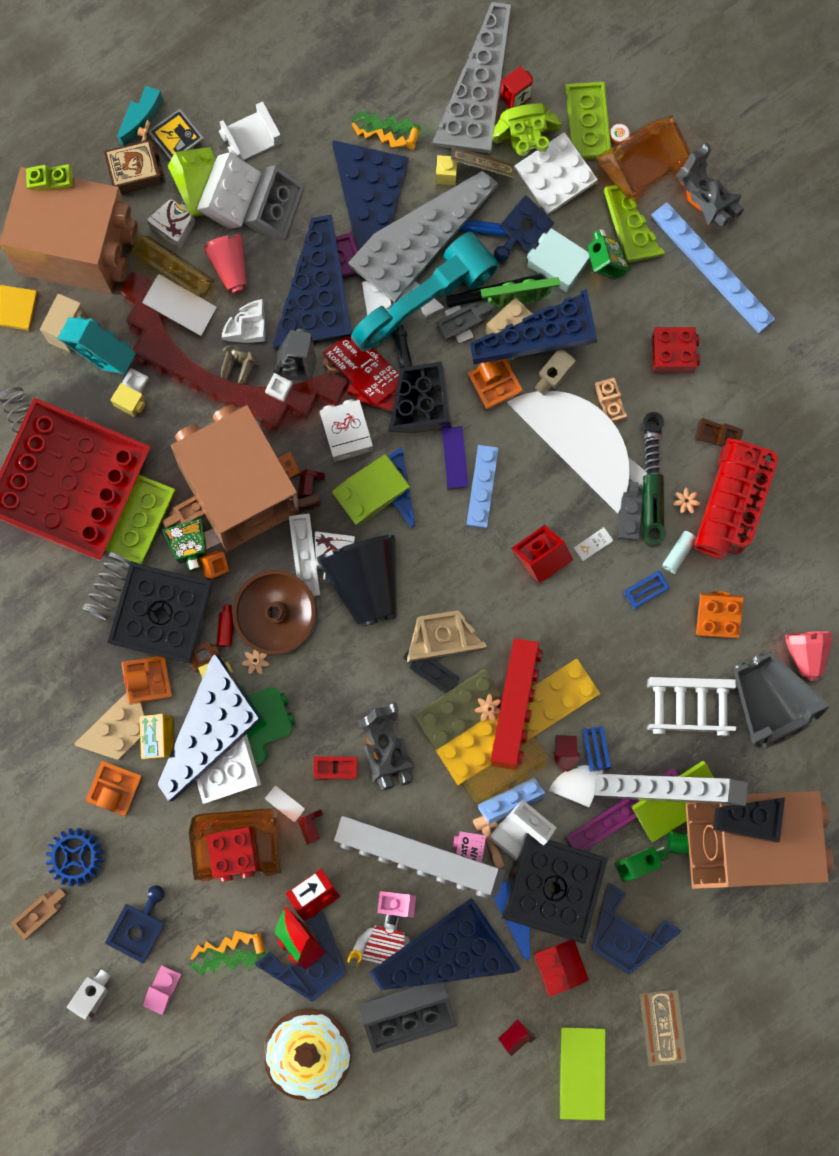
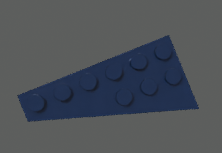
M587 289L581 291V294L576 297L563 299L564 302L561 304L548 306L523 318L522 322L514 326L510 324L499 333H491L471 342L473 364L597 343Z

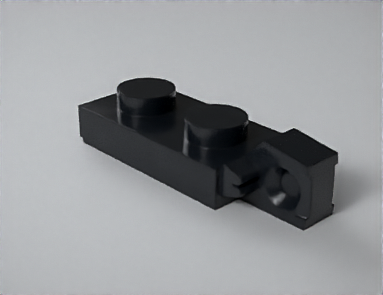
M409 650L404 655L405 660L408 658ZM432 658L409 662L412 664L409 668L415 674L445 694L451 691L460 679L459 676Z

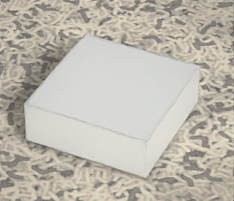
M130 368L122 384L142 393L149 381V377Z
M274 373L265 393L284 402L293 382Z

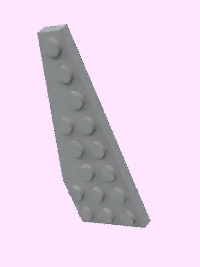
M481 171L374 233L348 262V266L395 303L496 189L498 183Z

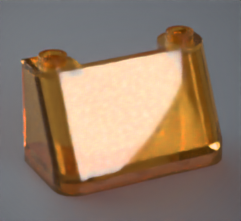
M673 115L646 124L598 155L596 160L626 198H632L634 201L644 195L643 192L646 190L645 187L668 171L674 169L680 171L691 152Z
M255 809L204 813L192 817L189 828V840L194 880L210 881L213 879L206 835L252 827L254 830L260 872L266 876L280 874L282 868L278 811L275 809Z

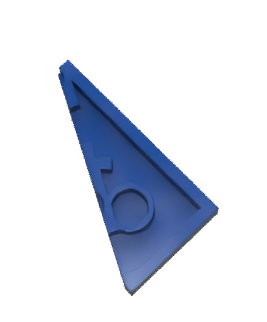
M400 447L388 455V457L408 482L403 449ZM408 489L395 499L392 504L409 527L413 528L415 521L410 490Z
M502 882L498 896H493L502 915L508 897L507 882ZM505 920L524 959H530V927Z

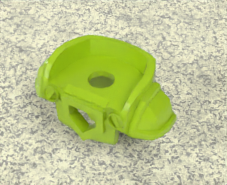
M542 103L517 106L501 114L498 123L495 125L492 138L496 144L510 139L513 149L520 156L527 155L529 150L534 148L540 152H545L549 148V140L542 136V133L560 131L562 122L559 121L556 114L547 110L546 106Z

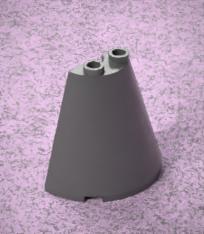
M771 652L765 655L761 653L752 659L753 663L745 664V662H742L733 669L751 740L756 748L762 747L761 744L767 748L792 738L808 728L814 717L818 720L830 706L827 701Z

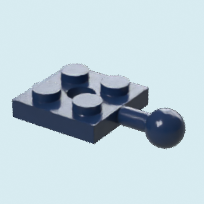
M527 195L523 196L499 225L510 238L504 246H498L494 250V258L498 262L508 260L510 256L509 251L516 243L528 254L537 245L544 232L547 233L554 225V222ZM524 219L529 220L531 223L529 230L525 229L522 225Z
M158 885L150 887L147 892L148 901L142 911L129 904H125L105 944L144 964L165 923L150 916L155 904L163 900L165 896L164 889ZM133 927H137L141 931V936L137 940H133L129 936V932Z

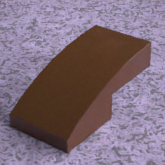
M702 418L699 421L695 439L723 447L727 439L741 440L743 429L726 423L721 425Z

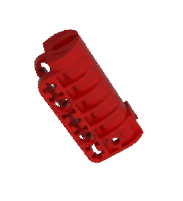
M727 439L717 463L719 470L693 546L696 551L708 557L722 560L728 553L735 555L742 553L751 544L778 463V456L775 452L745 441ZM769 455L771 456L770 460L773 461V463H769L767 460L763 458H766V456ZM748 513V516H751L752 518L750 519L749 517L744 516V514ZM740 525L748 529L743 531L744 528H740Z

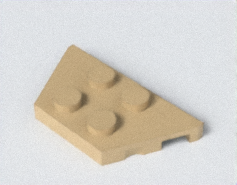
M459 610L420 616L416 621L407 661L413 662L483 650L487 646L484 641L481 642L476 636L475 630L465 621V617Z
M126 693L74 744L77 747L120 760L141 740L140 717L145 716L141 703L129 705Z

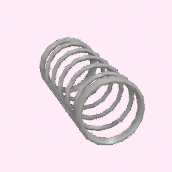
M13 387L0 394V402L5 403L2 410L9 413L7 420L13 423L11 430L16 433L18 431H15L13 426L16 423L23 422L21 419L25 416L20 417L16 421H10L9 416L11 413H18L28 409L30 405L24 404L12 411H6L5 406L25 398L26 395L23 394L24 391L21 387ZM21 391L16 396H13L8 399H1L4 395L10 392ZM27 406V407L24 408V409L15 411V410H17V409H19V408H21V407Z
M112 552L108 556L118 564L106 562L104 567L115 575L99 573L100 578L111 586L102 583L94 584L95 588L106 596L95 593L89 594L90 598L101 606L87 603L83 606L84 611L104 620L108 618L106 614L89 606L106 611H111V609L94 599L91 595L116 601V599L99 589L96 585L121 591V589L101 575H108L125 581L124 577L112 571L105 564L128 570L129 567L127 566H130V562H132Z

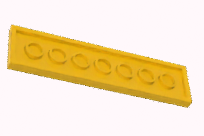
M578 659L573 660L533 686L535 699L529 705V710H532L530 723L526 722L525 730L528 731L527 741L600 695V692ZM494 713V721L487 717L484 721H480L441 748L435 750L457 786L491 765L490 760L499 714Z

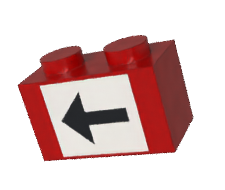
M520 66L502 79L500 99L509 109L522 106L531 99L533 87L531 73L527 70L525 71Z
M322 869L285 893L304 922L314 917L326 906L333 904L340 897Z

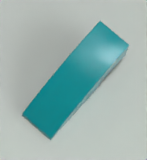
M145 86L139 103L130 102L117 135L121 146L127 145L138 136V127L144 128L147 120L149 122L153 120L163 102L160 90Z

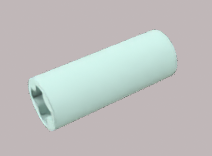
M684 531L662 564V567L675 574L693 547L696 536L688 531Z

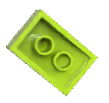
M211 147L175 152L168 165L191 217L204 215L197 210V207L216 161Z
M384 454L349 477L334 489L332 493L356 525H364L411 486L387 454Z

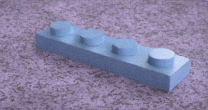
M478 445L466 524L468 527L487 529L498 455L497 447Z

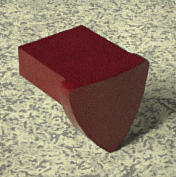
M303 470L300 473L298 498L302 499L311 496L313 480H325V474L319 471Z
M556 735L554 760L557 766L565 772L573 768L580 758V753H578L577 736Z
M322 810L301 816L297 820L306 845L320 839L313 819L323 816Z
M516 1020L498 1039L505 1050L513 1056L527 1042L532 1043L536 1037L519 1020Z

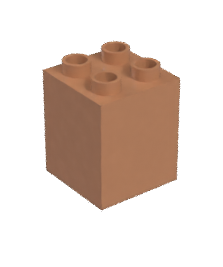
M20 167L1 235L0 246L18 275L113 294L115 282L123 283L126 279L128 259L122 256L125 244L133 245L136 241L138 222L131 219V205L124 202L121 192L116 186L73 178V187L29 190L27 188L26 168Z
M234 404L221 408L213 415L214 423L202 429H199L197 424L183 428L175 435L177 442L171 445L180 471L226 553L289 519V516L299 514L297 492L247 405L240 409H237Z
M820 791L747 794L746 803L785 797L780 843L714 831L715 809L730 805L685 803L692 889L829 882L828 873L833 869L834 859L831 849L825 846L824 828L829 823V809L827 804L821 801Z

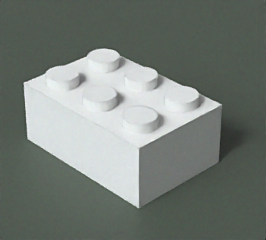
M230 152L217 156L197 210L227 229L241 227L261 172Z

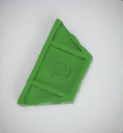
M559 277L536 281L534 279H527L523 283L517 284L507 282L502 286L481 289V295L483 299L488 298L489 303L495 304L498 308L506 307L514 298H517L522 304L536 303L552 292L551 287H559L560 280Z

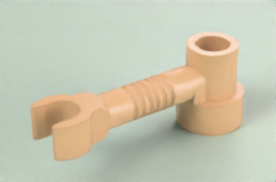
M484 816L473 819L477 832L482 830L483 835L486 836L485 840L496 868L504 867L505 864L498 847L489 839L492 834L490 829L498 826L497 821L489 825Z

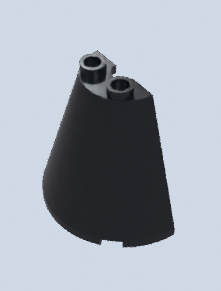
M389 535L366 539L317 557L318 563L358 625L365 623L366 626L378 623L377 619L384 618L385 621L397 618L395 535H390V537Z

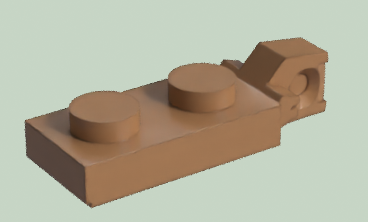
M194 496L174 507L169 512L171 516L162 522L165 528L200 519L206 515Z
M60 888L54 894L51 891L43 894L10 924L23 940H26L62 907L60 902L69 894L64 888Z

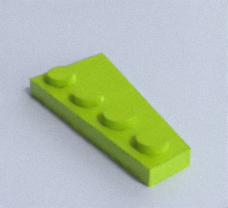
M618 184L605 187V197L621 249L627 262L632 263L663 257L665 254L662 247H659L656 242L657 238L646 225V219L637 210V204L626 185Z

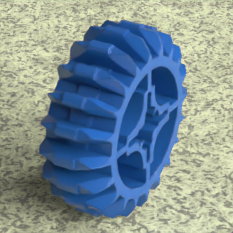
M69 828L68 836L64 831L60 832L61 840L58 837H53L56 845H48L53 851L52 853L46 852V856L51 857V860L46 861V865H53L48 870L49 873L57 872L53 877L54 880L61 878L60 884L65 885L68 881L69 887H73L75 880L78 886H82L83 879L86 883L91 882L89 875L93 878L98 876L94 870H102V867L97 864L98 862H105L104 858H99V854H103L105 851L103 849L97 850L102 845V842L94 843L97 838L96 835L93 834L89 837V830H85L82 834L81 828H77L74 834V830ZM74 839H80L84 841V843L82 845H79L76 849H73L72 847L66 844L67 842ZM88 848H90L92 855L90 865L85 860ZM61 849L65 854V861L62 867L59 862ZM70 852L79 853V860L72 861L71 858L73 857H71L72 854ZM76 865L84 870L83 873L75 876L66 873L68 869Z

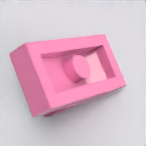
M380 891L377 913L414 918L416 896Z
M161 965L152 986L148 989L143 1006L164 1015L182 974Z

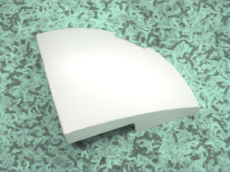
M263 299L253 301L239 309L240 313L235 316V319L229 318L222 332V339L226 341L242 343L266 341V319Z
M588 765L577 766V768L568 772L565 771L558 776L548 791L589 808L594 797L596 774H602L603 770L589 772Z

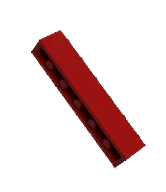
M513 639L490 760L492 766L518 770V765L523 763L524 751H521L522 743L527 742L528 731L525 730L526 722L530 723L532 715L529 705L535 699L533 683L538 682L539 670L536 667L537 662H541L543 655L539 642Z

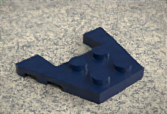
M609 883L606 888L591 950L629 975L659 949L663 948L670 940L679 935L681 930L668 921L663 920L654 936L650 938L615 914L626 893Z
M323 910L306 920L320 938L317 942L326 952L305 970L300 965L296 967L291 963L288 967L284 968L271 951L255 963L258 968L312 1002L347 973Z

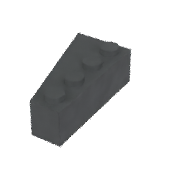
M304 329L290 330L276 353L272 376L275 373L286 379L312 383L316 355L311 333Z

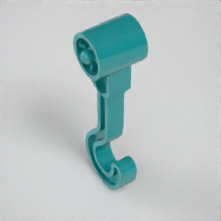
M470 231L463 234L447 248L443 255L447 262L439 266L430 279L397 301L388 311L383 305L372 311L354 329L351 335L352 341L361 351H368L387 339L410 315L437 296L447 295L463 283L471 290L483 285L496 273L500 263L473 232Z

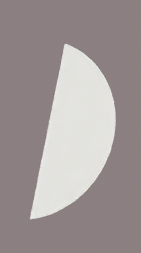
M536 391L507 401L618 513L621 507L623 492H627L629 459L624 441L610 418L591 402L579 396L560 391H547L544 396Z

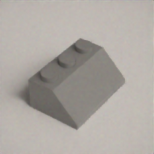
M277 166L260 168L261 176L243 224L258 233L285 240L304 185Z

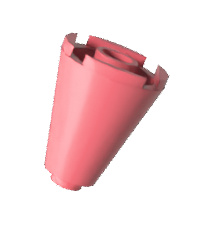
M234 234L235 238L231 239L226 235L207 242L208 246L203 245L204 252L227 291L232 290V293L243 291V287L247 285L242 235Z

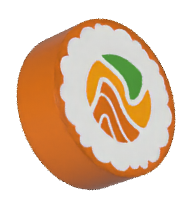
M618 123L611 127V142L616 145H622L628 141L630 131L626 125Z

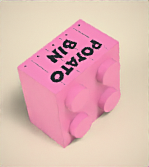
M460 831L458 836H454L452 849H455L458 855L482 862L486 836Z

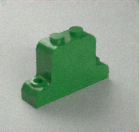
M242 685L241 688L243 689V691H244L245 694H246V691H245V689H244V686ZM274 687L247 695L262 717V720L247 733L256 767L263 765L267 757H269L266 746L291 736L293 733L292 725L296 724L292 712L287 713L285 705H288L285 693L280 694Z

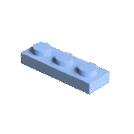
M532 778L478 804V808L490 825L506 817L522 800L531 805L545 798V792L537 780Z

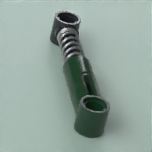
M658 412L646 414L641 424V430L647 445L645 448L647 452L645 455L647 459L645 462L647 466L645 472L647 475L643 476L644 533L642 538L643 542L649 547L659 546L666 536L664 528V476L659 473V468H661L659 466V461H661L659 459V454H661L659 452V447L661 446L659 445V440L662 435L664 418ZM648 421L656 422L657 427L651 428L648 425ZM653 506H654V518H655V523H653ZM656 531L659 534V539H652L649 536V532Z

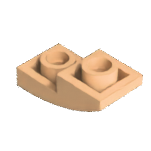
M615 378L596 382L595 388L601 410L613 423L626 420L627 415L620 399L621 394Z

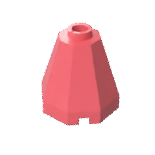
M810 631L786 634L788 649L799 675L805 677V680H818V676L824 674L833 641L832 632Z

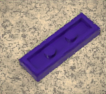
M463 427L442 428L447 488H468Z

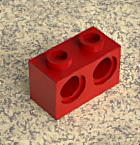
M314 756L313 778L315 780H358V758Z

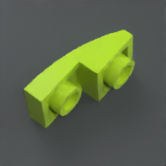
M67 164L51 168L46 165L26 168L27 188L29 190H54L73 187L72 167Z

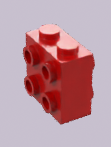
M654 327L652 332L653 373H694L697 366L700 365V354L696 352V346H699V334H696V327Z
M252 827L206 835L213 879H220V882L233 880L235 875L247 878L254 876V872L260 871Z

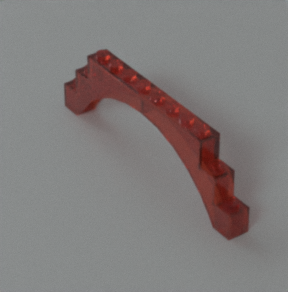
M132 270L120 290L124 298L123 300L134 306L126 322L131 332L140 335L132 349L136 353L134 357L138 363L142 365L147 363L153 366L152 369L163 375L166 373L171 376L170 378L179 384L184 382L189 385L188 388L196 393L201 391L207 394L206 397L214 402L220 401L224 403V406L234 404L237 409H240L247 405L255 420L261 422L260 425L268 430L274 429L277 431L289 410L293 416L307 419L318 399L326 406H338L348 388L347 380L329 371L308 381L293 384L283 402L266 394L265 390L267 387H254L233 383L215 376L192 362L174 344L163 328L157 311L142 303L152 286L150 279Z

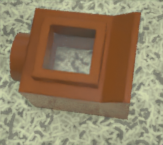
M207 641L195 647L191 665L196 673L200 672L199 667L210 662L214 654L220 655L216 644L211 645Z

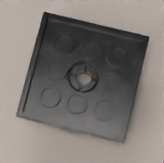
M130 562L107 643L142 652L151 657H162L191 665L197 640L204 628L205 611L213 582ZM166 610L168 616L159 620L157 618L158 613Z
M525 833L518 859L513 864L508 876V897L501 919L585 944L608 858L548 840L543 846L529 833ZM551 882L555 885V891L552 894L549 892L548 887L545 886H549Z

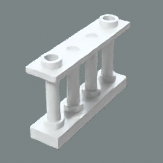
M650 677L647 680V688H653V692H655V724L647 726V730H653V734H666V731L717 732V736H730V733L736 731V726H728L727 694L736 688V680ZM666 689H674V692H676V725L664 724V692H666ZM687 689H694L695 693H698V725H685V693ZM708 690H717V694H719V726H706V693H708Z

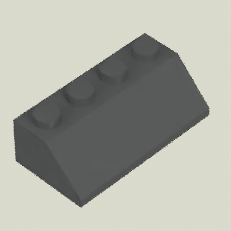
M444 983L412 987L359 1005L362 1022L373 1053L457 1026Z

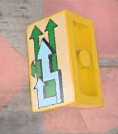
M157 714L140 717L142 759H169L174 747L173 715Z

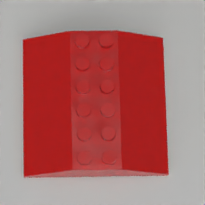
M34 397L0 470V520L55 545L101 561L151 446Z

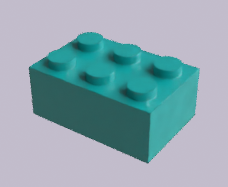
M79 316L77 318L68 317L57 337L59 341L103 371L119 374L126 373L136 354L130 349L128 343L122 340L118 341L114 338L115 334L113 332L100 328V323L94 319L89 318L86 320Z

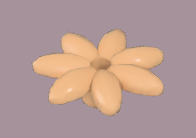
M148 120L144 128L138 127L137 135L142 136L141 142L147 139L146 134L150 125Z
M688 488L684 489L683 494L676 492L675 495L679 500L675 501L673 505L681 506V514L686 509L693 514V506L700 505L699 501L693 500L698 493L694 492L689 495Z
M256 650L253 651V655L245 652V656L249 660L242 662V665L249 666L248 673L251 674L256 668L257 672L262 674L261 666H269V663L263 660L267 654L261 653L259 655V652Z
M490 694L487 695L486 701L478 698L481 707L476 708L475 712L482 713L481 721H484L487 716L491 721H494V713H500V709L496 707L500 703V699L492 702Z

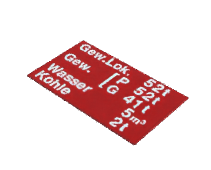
M351 335L345 336L322 352L375 405L397 389L400 373L373 348L368 351H361L352 341Z

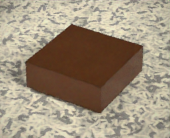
M318 494L298 500L302 512L321 505Z

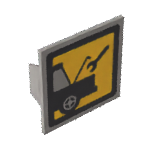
M178 109L148 131L170 160L175 152L193 150L194 146L204 139L181 109Z

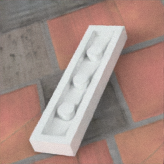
M310 514L289 516L296 576L308 585L314 597L320 596Z

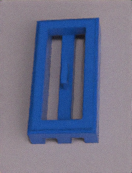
M659 570L626 589L623 593L627 596V600L635 610L669 590L670 586ZM657 577L660 579L637 594L631 595V592ZM663 584V588L647 596L637 603L635 602V599L641 597L642 595L646 594L652 589Z
M604 727L582 729L589 772L610 769L611 764ZM596 733L600 734L605 765H602ZM588 734L592 735L597 766H593Z

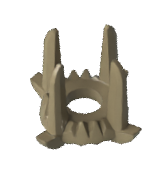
M227 346L222 350L226 351V355L221 369V377L224 378V381H227L235 360L238 363L242 362L243 366L238 383H241L240 386H244L253 366L258 367L257 358L251 352L245 353L234 349V346Z

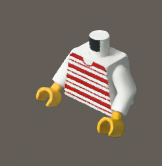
M387 914L384 927L375 925L374 928H368L357 939L347 962L349 963L351 958H356L358 960L356 966L360 965L362 959L381 964L411 942L410 938L405 935V932L397 930L399 917Z

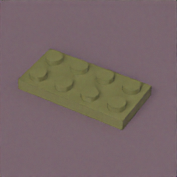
M483 669L415 713L414 717L434 749L437 750L481 721L482 713L475 712L476 708L481 707L478 698L486 701L487 695L490 694L492 702L500 699V703L496 706L500 709L502 695L486 669Z

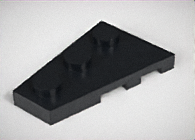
M785 797L746 803V806L730 805L717 807L715 809L713 830L780 843Z

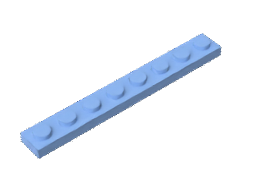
M667 202L651 215V218L758 334L774 322L775 318Z

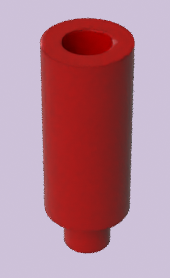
M223 605V612H219L216 646L232 647L234 626L231 612L232 605Z

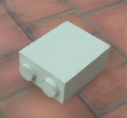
M551 228L547 234L545 232L542 234L536 250L532 248L529 252L527 267L537 274L541 273L545 279L559 277L560 286L558 288L568 293L590 262L589 252Z

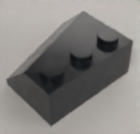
M442 362L401 368L388 432L412 434L452 427L445 371Z

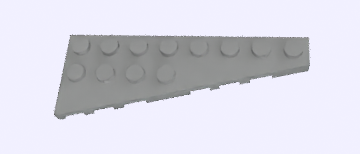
M491 2L467 63L462 70L452 98L447 105L435 138H433V146L451 149L454 146L468 151L491 154L511 4Z

